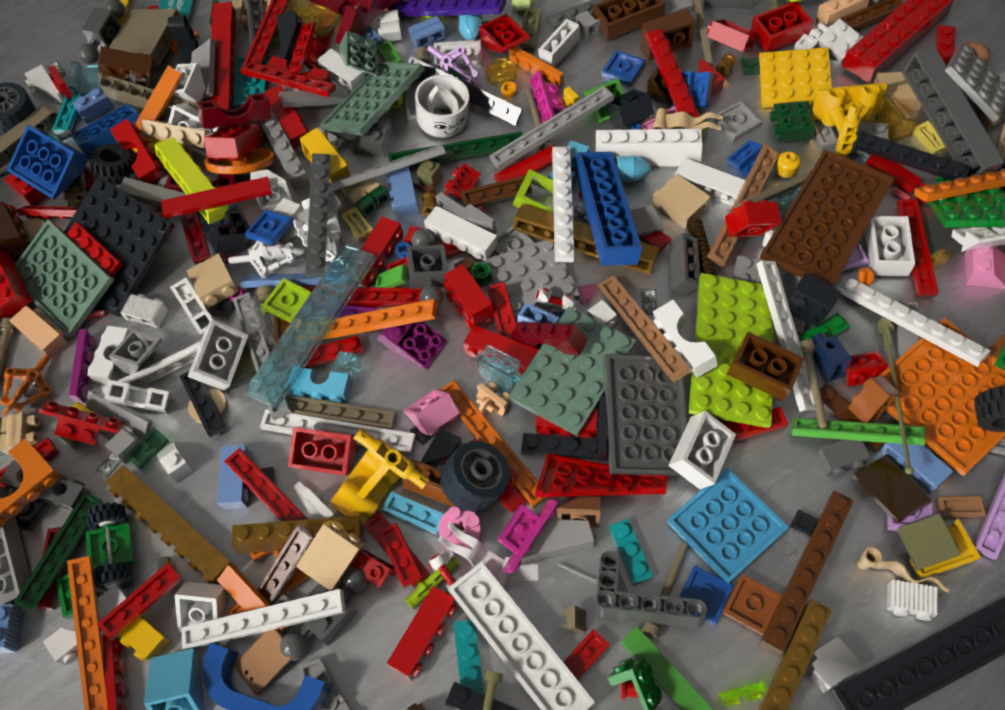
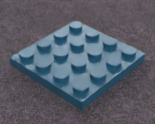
M725 468L719 474L714 485L701 489L667 519L669 526L728 584L789 529V526L728 468Z

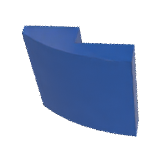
M681 72L696 108H708L713 73Z
M748 140L729 156L726 162L735 171L747 178L763 145Z

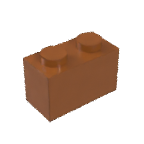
M883 376L867 379L863 384L864 388L861 392L856 393L851 399L852 403L848 406V409L862 422H876L900 394Z

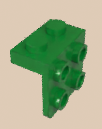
M630 657L620 661V665L614 667V671L608 676L610 685L613 686L632 680L643 709L655 710V707L661 702L662 692L660 687L654 682L651 665L646 662L645 657L636 660Z

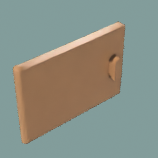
M277 629L266 631L233 665L256 696L292 660V657H286L280 651V642L283 636Z

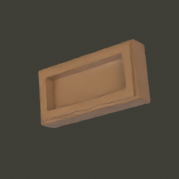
M982 495L937 497L936 499L938 511L942 519H975L987 516Z

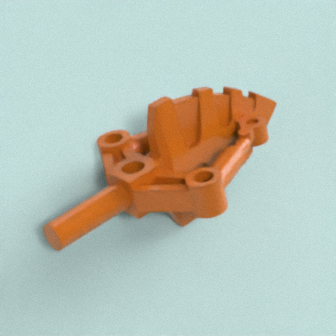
M44 354L34 369L6 368L4 374L5 391L0 403L8 406H6L2 415H7L13 408L16 412H21L27 404L34 403L42 397L48 398L50 396L51 387L47 385L40 373L51 359L50 356ZM12 380H23L10 400L8 393L11 390ZM30 385L37 388L38 393L29 397L27 401L18 403L26 394Z

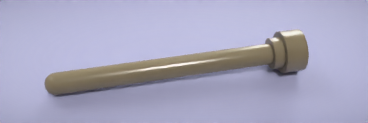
M528 88L526 89V96L535 126L537 127L542 123L532 90ZM550 139L538 146V149L542 151L552 146Z
M3 318L0 325L3 331L0 342V378L10 335L16 330V327L9 321L11 318Z
M806 339L800 342V347L806 360L818 425L820 428H826L827 421L813 358L815 342L811 339Z
M686 541L680 543L661 591V596H669L689 547ZM644 623L641 631L650 638L658 639L661 631L659 628L660 624Z

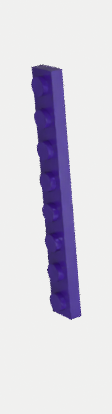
M412 0L398 2L394 4L392 10L398 9L399 17L501 14L507 2L506 0Z

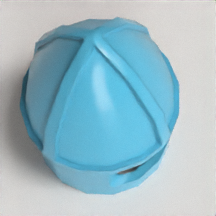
M459 15V31L461 35L467 40H477L480 36L479 26L484 24L482 15Z
M634 155L615 156V163L621 182H638L651 172L648 162L641 157Z

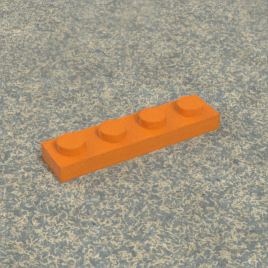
M516 46L509 49V59L514 64L523 67L526 71H530L533 74L537 70L541 71L544 80L558 85L559 88L564 85L563 72Z

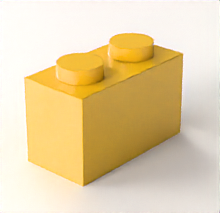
M143 616L139 617L119 635L121 637L119 641L128 649L133 647L136 650L134 655L143 662L146 659L150 661V658L160 656L171 643L165 635Z

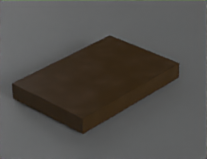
M887 455L853 473L852 478L896 524L931 503V499Z

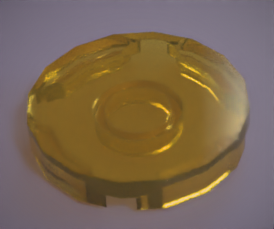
M506 58L491 61V64L487 65L485 69L487 81L495 86H502L503 83L508 81L514 82L517 78L516 64Z

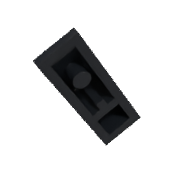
M295 11L277 15L281 57L287 59L288 65L292 60L297 39L303 26L301 16H298Z

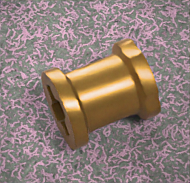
M730 53L724 54L722 61L715 67L716 71L722 76H727L730 68L737 62L735 56Z
M426 192L421 196V201L423 202L421 211L424 215L429 216L436 207V195Z

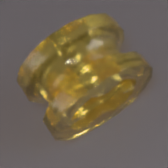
M940 249L931 256V261L935 262L934 265L936 267H939L950 258V255L945 254L944 249Z

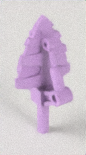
M432 45L428 46L427 51L441 60V70L449 73L452 68L468 78L469 81L466 82L472 85L474 82L480 87L483 86L475 79L479 76V72L472 66V61L467 55L466 48L459 46L457 49L444 55ZM461 56L463 57L467 66L471 68L472 76L455 64L456 59Z

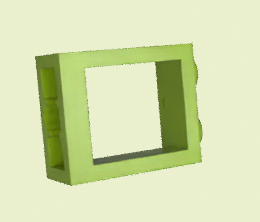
M529 169L512 205L520 208L523 203L554 213V209H550L525 196L530 184L553 194V180Z

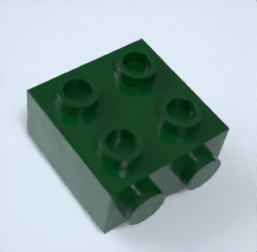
M809 101L773 105V109L769 113V120L773 122L772 133L776 136L777 142L812 139L815 124Z

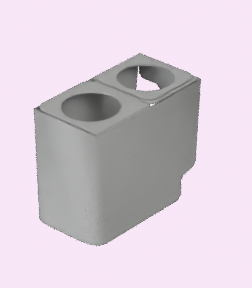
M654 205L630 210L638 236L649 235L656 231L663 232V226Z
M839 635L814 651L817 660L812 663L815 670L810 674V677L824 694L864 666Z

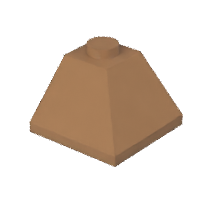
M579 496L557 508V519L589 521L590 527L600 528L601 497Z

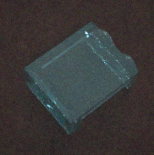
M71 61L69 90L72 93H82L85 96L91 90L101 87L98 65L81 66L78 61Z
M486 345L477 358L481 381L486 384L492 381L496 384L499 391L510 394L520 380L519 377L515 376V372L521 365L520 361L490 345Z

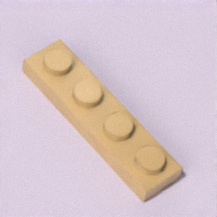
M142 119V135L144 137L167 140L174 137L178 143L205 148L203 137L207 136V130L151 119Z

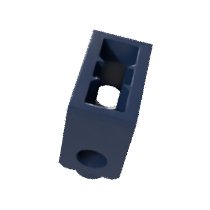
M823 332L814 335L813 340L816 346L813 358L825 383L843 378L851 363V356L837 337L826 338Z

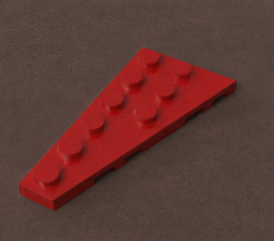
M547 453L536 487L535 497L666 494L668 476L610 474L609 464Z

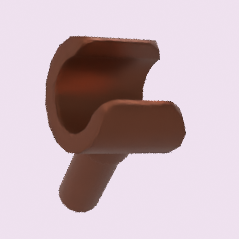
M417 183L413 184L414 187L424 193L431 192L436 194L432 184L427 187Z

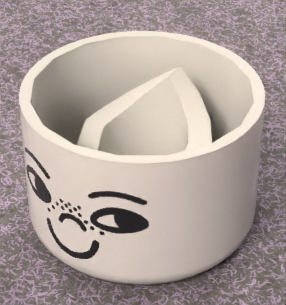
M449 75L431 76L419 84L415 93L416 118L421 129L427 134L439 138L451 137L460 133L467 125L469 119V92L465 84ZM437 108L446 109L452 112V114L436 115L434 111Z

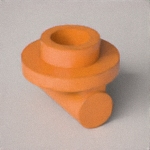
M868 267L860 268L857 281L866 286L873 284L874 272Z

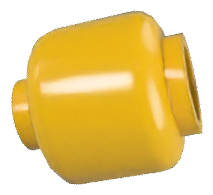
M790 151L781 153L775 166L777 174L784 178L794 177L800 167V157Z

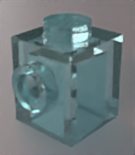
M339 351L332 368L334 372L349 374L352 382H355L361 369V364L356 354Z

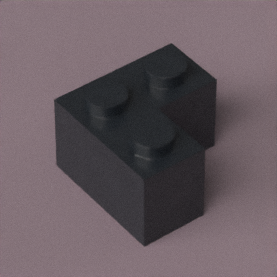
M242 210L225 211L223 224L213 225L210 242L215 253L245 251L251 247L252 239H248L245 235L250 226Z

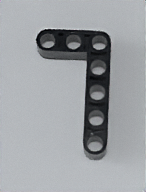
M185 15L168 17L169 29L179 48L177 64H190L192 52L199 47V44Z

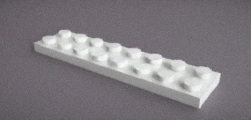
M483 562L479 563L448 588L451 595L541 710H588L595 704V701Z

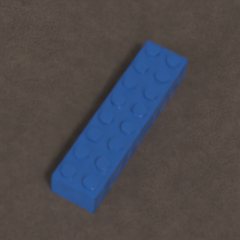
M577 152L575 172L601 266L638 265L642 246L612 152Z

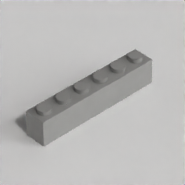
M270 107L271 119L262 121L260 124L295 192L310 186L308 177Z

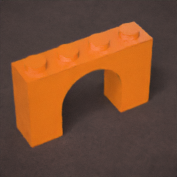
M25 438L8 451L21 466L23 480L20 487L13 494L0 498V528L12 516L20 513L29 502L36 500L45 489L53 486L61 477L40 452Z

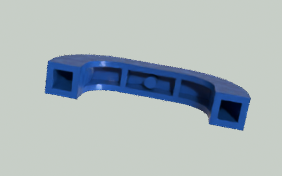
M213 643L209 644L203 662L204 685L212 700L227 710H321L329 697L333 684L306 675L298 694L285 705L277 706L243 694L235 688L231 675L238 652Z

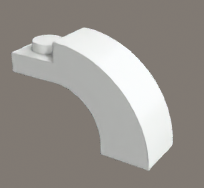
M184 278L170 286V288L201 335L205 332L207 325L213 318L187 278Z

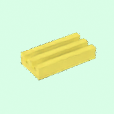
M929 121L913 128L912 133L931 154L936 155L937 152L941 153L943 150H947Z
M356 207L341 215L342 220L359 242L363 241L362 238L364 237L365 239L368 238V235L373 231ZM353 213L356 214L359 220L366 227V231H364V229L361 227L358 221L354 218V216L352 215ZM348 216L355 224V226L358 228V230L361 232V234L357 232V230L354 228L351 222L347 219Z

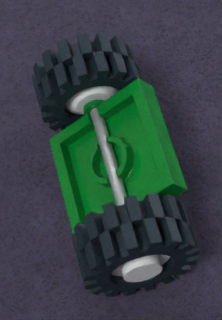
M106 502L104 505L100 503L98 506L94 505L86 511L87 528L90 531L85 532L87 556L92 557L96 591L106 592L115 584L123 589L124 587L127 588L133 584L131 564H134L131 530L126 520L125 506L121 503L117 504V502L112 504Z

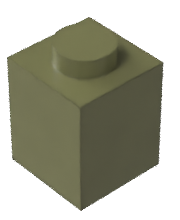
M424 160L417 169L419 184L426 187L432 184L436 188L443 178L440 164L431 160Z

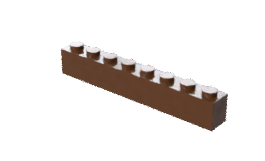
M833 490L782 594L783 596L758 646L777 657H780L784 652L854 502L853 499Z

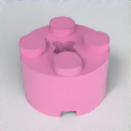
M454 506L441 517L438 526L440 537L472 550L468 544L457 538L447 526L451 522L463 533L476 538L480 542L482 541V527L475 512L464 511Z

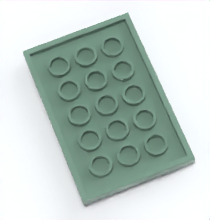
M380 62L377 65V77L368 74L319 126L325 131L361 136L367 134L371 126L377 123L380 117L390 109V106L400 98V95L410 88L413 81L420 77V74L425 70L423 65Z
M47 219L15 264L32 301L69 337L75 335L115 280L72 241L59 226Z
M568 307L557 324L577 325L586 336L588 341L580 356L567 355L550 345L543 344L509 394L508 399L578 437L597 407L600 396L605 394L603 356L605 354L629 355L636 344V340Z

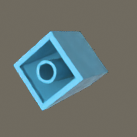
M194 648L150 658L144 705L148 710H204L201 661Z

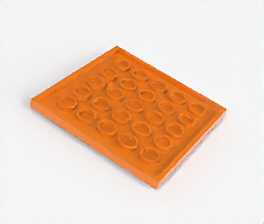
M943 318L939 322V324L972 340L947 319ZM921 338L894 362L904 425L925 427V444L964 476L1005 437V432L987 431L978 426L974 398L979 393L995 387L1005 386V371L994 366L997 358L992 354H989L977 367L936 344ZM889 366L879 376H883L893 386ZM894 400L886 411L899 421L896 400Z

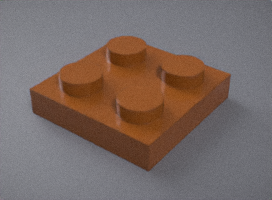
M741 574L722 614L763 636L783 595Z

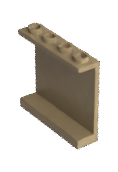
M177 9L131 10L109 48L153 57V66H159L174 40L168 26V17L181 15Z

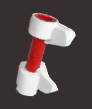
M542 286L536 293V302L543 304L550 302L562 306L564 310L568 307L574 310L577 309L578 301L570 294L564 293L563 297L559 298L552 296V291Z
M446 549L430 558L428 565L431 570H439L446 581L444 585L445 593L452 596L448 588L463 576L453 578L446 567V564L454 555L451 550Z

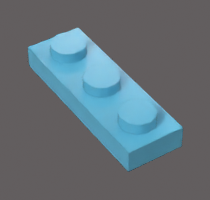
M392 491L382 508L384 513L435 535L439 534V521L444 515L439 511Z

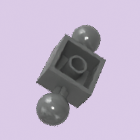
M108 0L104 5V9L95 7L82 28V32L89 44H83L78 49V57L83 63H96L99 59L101 46L109 48L121 26L117 19L123 17L125 13L124 4L120 0Z
M418 229L411 238L413 246H407L406 262L410 289H422L419 296L420 302L435 299L438 308L443 302V292L440 289L444 288L443 283L445 281L443 275L448 272L444 245H434L433 234L427 229Z
M350 566L341 579V585L338 589L344 591L346 612L303 622L305 625L298 632L293 631L284 635L280 642V651L284 656L292 657V661L302 658L308 649V639L313 634L329 646L356 616L358 612L345 599L350 593H359L366 588L368 581L362 569H355ZM319 583L306 597L329 592V590Z

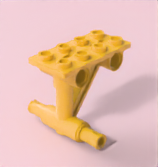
M886 83L817 89L812 108L813 120L821 119L822 123L826 126H836L839 132L835 147L837 154L847 158V155L852 151L861 123L863 121L871 122L873 114L880 112L887 89Z
M361 428L353 439L357 440L368 450L330 500L329 504L345 517L360 516L361 522L364 524L376 511L380 501L399 477L403 479L408 478L419 486L420 489L424 488L430 478L418 471L414 463L398 450H395L381 438L375 439Z

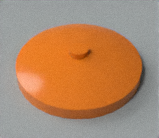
M257 147L256 150L250 151L248 155L242 156L237 161H230L229 158L215 160L214 158L206 157L204 163L206 170L209 172L244 175L270 166L274 163L275 157L272 150Z

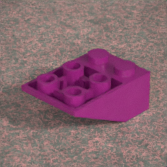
M424 321L384 328L377 337V340L391 351L424 369L428 368L447 342L446 338Z

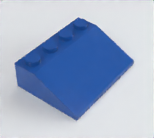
M124 104L73 133L72 138L84 155L89 157L90 152L94 148H98L99 145L107 143H117L119 145L110 129L126 119L132 124L136 123L140 115L131 105Z
M27 125L7 171L50 198L56 199L83 172L89 157L44 130Z

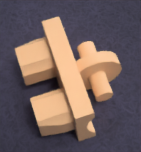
M492 381L485 385L480 383L477 386L478 393L476 395V398H478L477 403L480 404L479 411L481 413L487 411L493 413L495 411L503 417L511 403L508 399L509 394L507 392H503L500 396L495 394L498 391V387Z

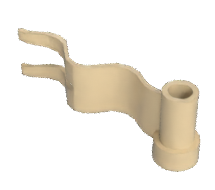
M660 108L656 111V118L652 129H671L680 126L686 129L702 130L703 128L710 127L722 130L721 126L712 122L697 124L707 118L723 119V116L709 112L695 118L686 112L667 114L665 109Z
M874 547L867 548L857 560V566L860 570L866 571L870 567L878 570L889 569L897 575L900 581L935 587L929 582L932 581L943 591H950L935 577H927L920 581L912 579L904 565L896 561H882L881 552ZM938 591V596L941 597L943 594Z

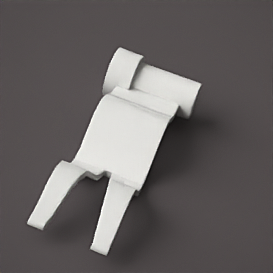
M449 522L447 526L455 536L468 544L472 550L456 545L443 537H440L439 541L449 550L465 557L474 567L483 562L505 589L508 584L507 579L511 573H505L502 569L510 558L505 557L503 560L488 551L479 540L463 533L454 524Z

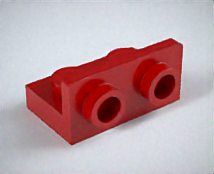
M463 163L461 167L457 166L452 173L454 176L453 180L449 179L444 187L447 189L444 195L447 196L450 193L462 201L460 191L472 189L481 173L466 163Z
M879 351L851 355L852 360L846 371V384L849 387L864 384L870 377L875 378L882 374L888 368V363Z
M364 548L361 549L351 564L355 569H362L366 580L377 587L383 586L387 576H395L396 574L393 565Z

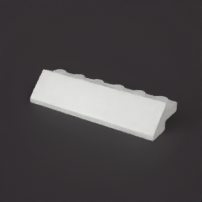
M701 129L596 130V152H612L614 160L615 156H638L648 162L651 168L679 167L684 158L701 164Z
M967 227L955 229L952 231L951 237L963 245L961 252L1005 245V227Z

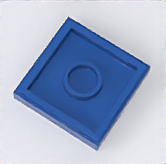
M616 50L603 69L602 76L609 79L619 78L620 83L632 86L645 66L646 60Z
M265 210L246 231L245 235L248 239L275 246L294 224V219L290 216Z
M694 565L679 597L703 601L707 606L705 620L717 625L734 585L728 584L723 579ZM696 611L691 612L696 616L701 615L699 612Z

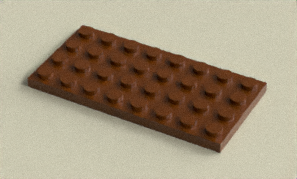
M825 149L782 218L781 224L778 225L762 251L760 259L775 261L777 267L801 278L807 273L834 287L895 177Z

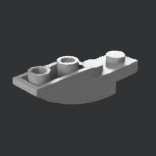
M441 192L436 195L438 207L493 234L497 233L494 218L483 213L478 207H474L471 204L464 207L462 204L453 201L450 196H446Z

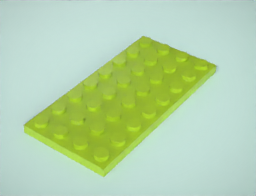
M705 273L700 274L694 342L705 341L715 354L718 366L698 378L692 372L689 401L690 414L696 415L706 411L717 419L765 428L771 426L772 396L727 375L738 346L747 332L774 344L775 327L762 284Z

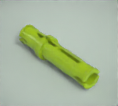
M452 556L446 567L451 573L460 563ZM439 570L434 571L423 583L420 582L417 585L418 587L404 599L413 610L427 597L433 586L437 587L445 580Z

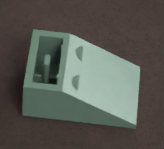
M346 31L339 44V56L344 64L350 68L377 77V42Z

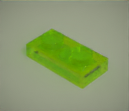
M761 681L721 692L716 698L719 706L726 704L727 708L739 705V701L748 698L749 702L761 699V694L766 691L764 682Z

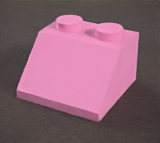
M996 246L966 251V285L1005 289V255Z
M436 389L403 410L420 432L426 435L435 434L438 432L439 427L454 421L455 416L460 413L449 393Z

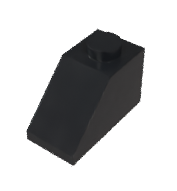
M440 428L420 462L435 468L444 465L446 459L452 456L456 449L463 444L461 437Z

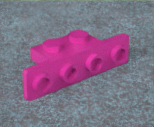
M537 70L530 79V85L542 122L544 123L555 116L554 112L560 113L566 107L559 86L544 82L541 71Z
M555 499L548 500L538 516L523 504L518 507L497 539L513 552L502 571L512 573L518 570L522 563L521 558L532 549L534 538L543 532L545 528L544 523L556 512L555 506L558 501Z

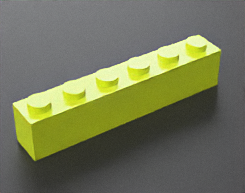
M174 137L155 144L156 156L186 195L216 188L211 185L208 176H204L200 166L193 162L192 156L185 152L183 145L178 143ZM229 204L199 212L210 225L224 219L225 211H228Z

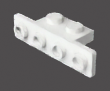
M298 482L285 494L308 519L336 517L334 515L336 510L329 503L325 506L321 502L323 497L316 490L312 492L308 487L306 488L301 482Z

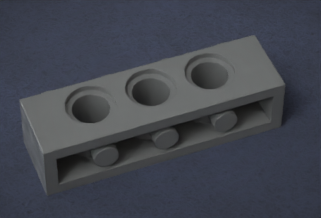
M12 460L1 477L0 482L16 491L22 483L23 470L17 461ZM59 474L61 477L56 483L40 493L37 499L72 511L84 492L89 494L90 492L85 488L84 483L78 480L71 482L67 480L66 476ZM64 489H67L64 494H61Z

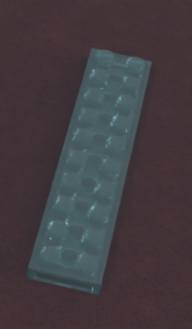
M343 245L326 270L325 277H322L245 389L244 393L246 396L276 409L279 407L375 262L376 258L373 254Z

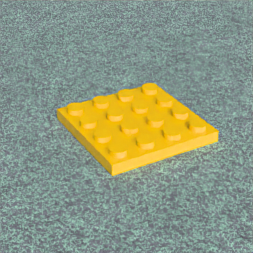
M828 47L759 53L762 108H772L774 104L802 101H809V104L813 105L817 89L832 88Z

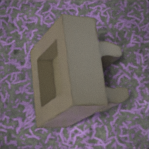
M568 606L567 611L561 613V616L567 618V624H562L561 627L577 633L586 632V610L577 606Z

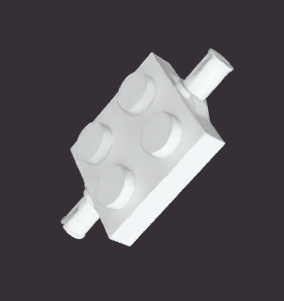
M838 19L829 27L821 21L816 26V28L823 32L817 38L819 40L818 45L822 48L828 47L829 54L839 62H842L846 52L863 38V36L841 19Z

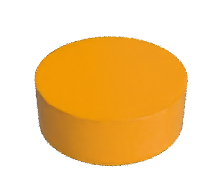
M512 81L505 82L501 86V93L504 97H514L518 92L516 83Z

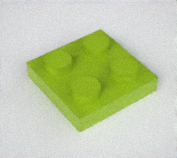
M283 278L262 304L264 310L293 325L315 296L312 292Z

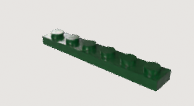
M85 492L82 494L15 599L14 603L16 605L36 612L87 530L86 511L94 505L103 504L101 499Z

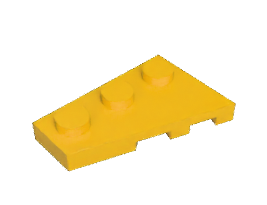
M959 518L947 529L961 555L919 571L916 570L910 559L908 563L918 581L981 559Z

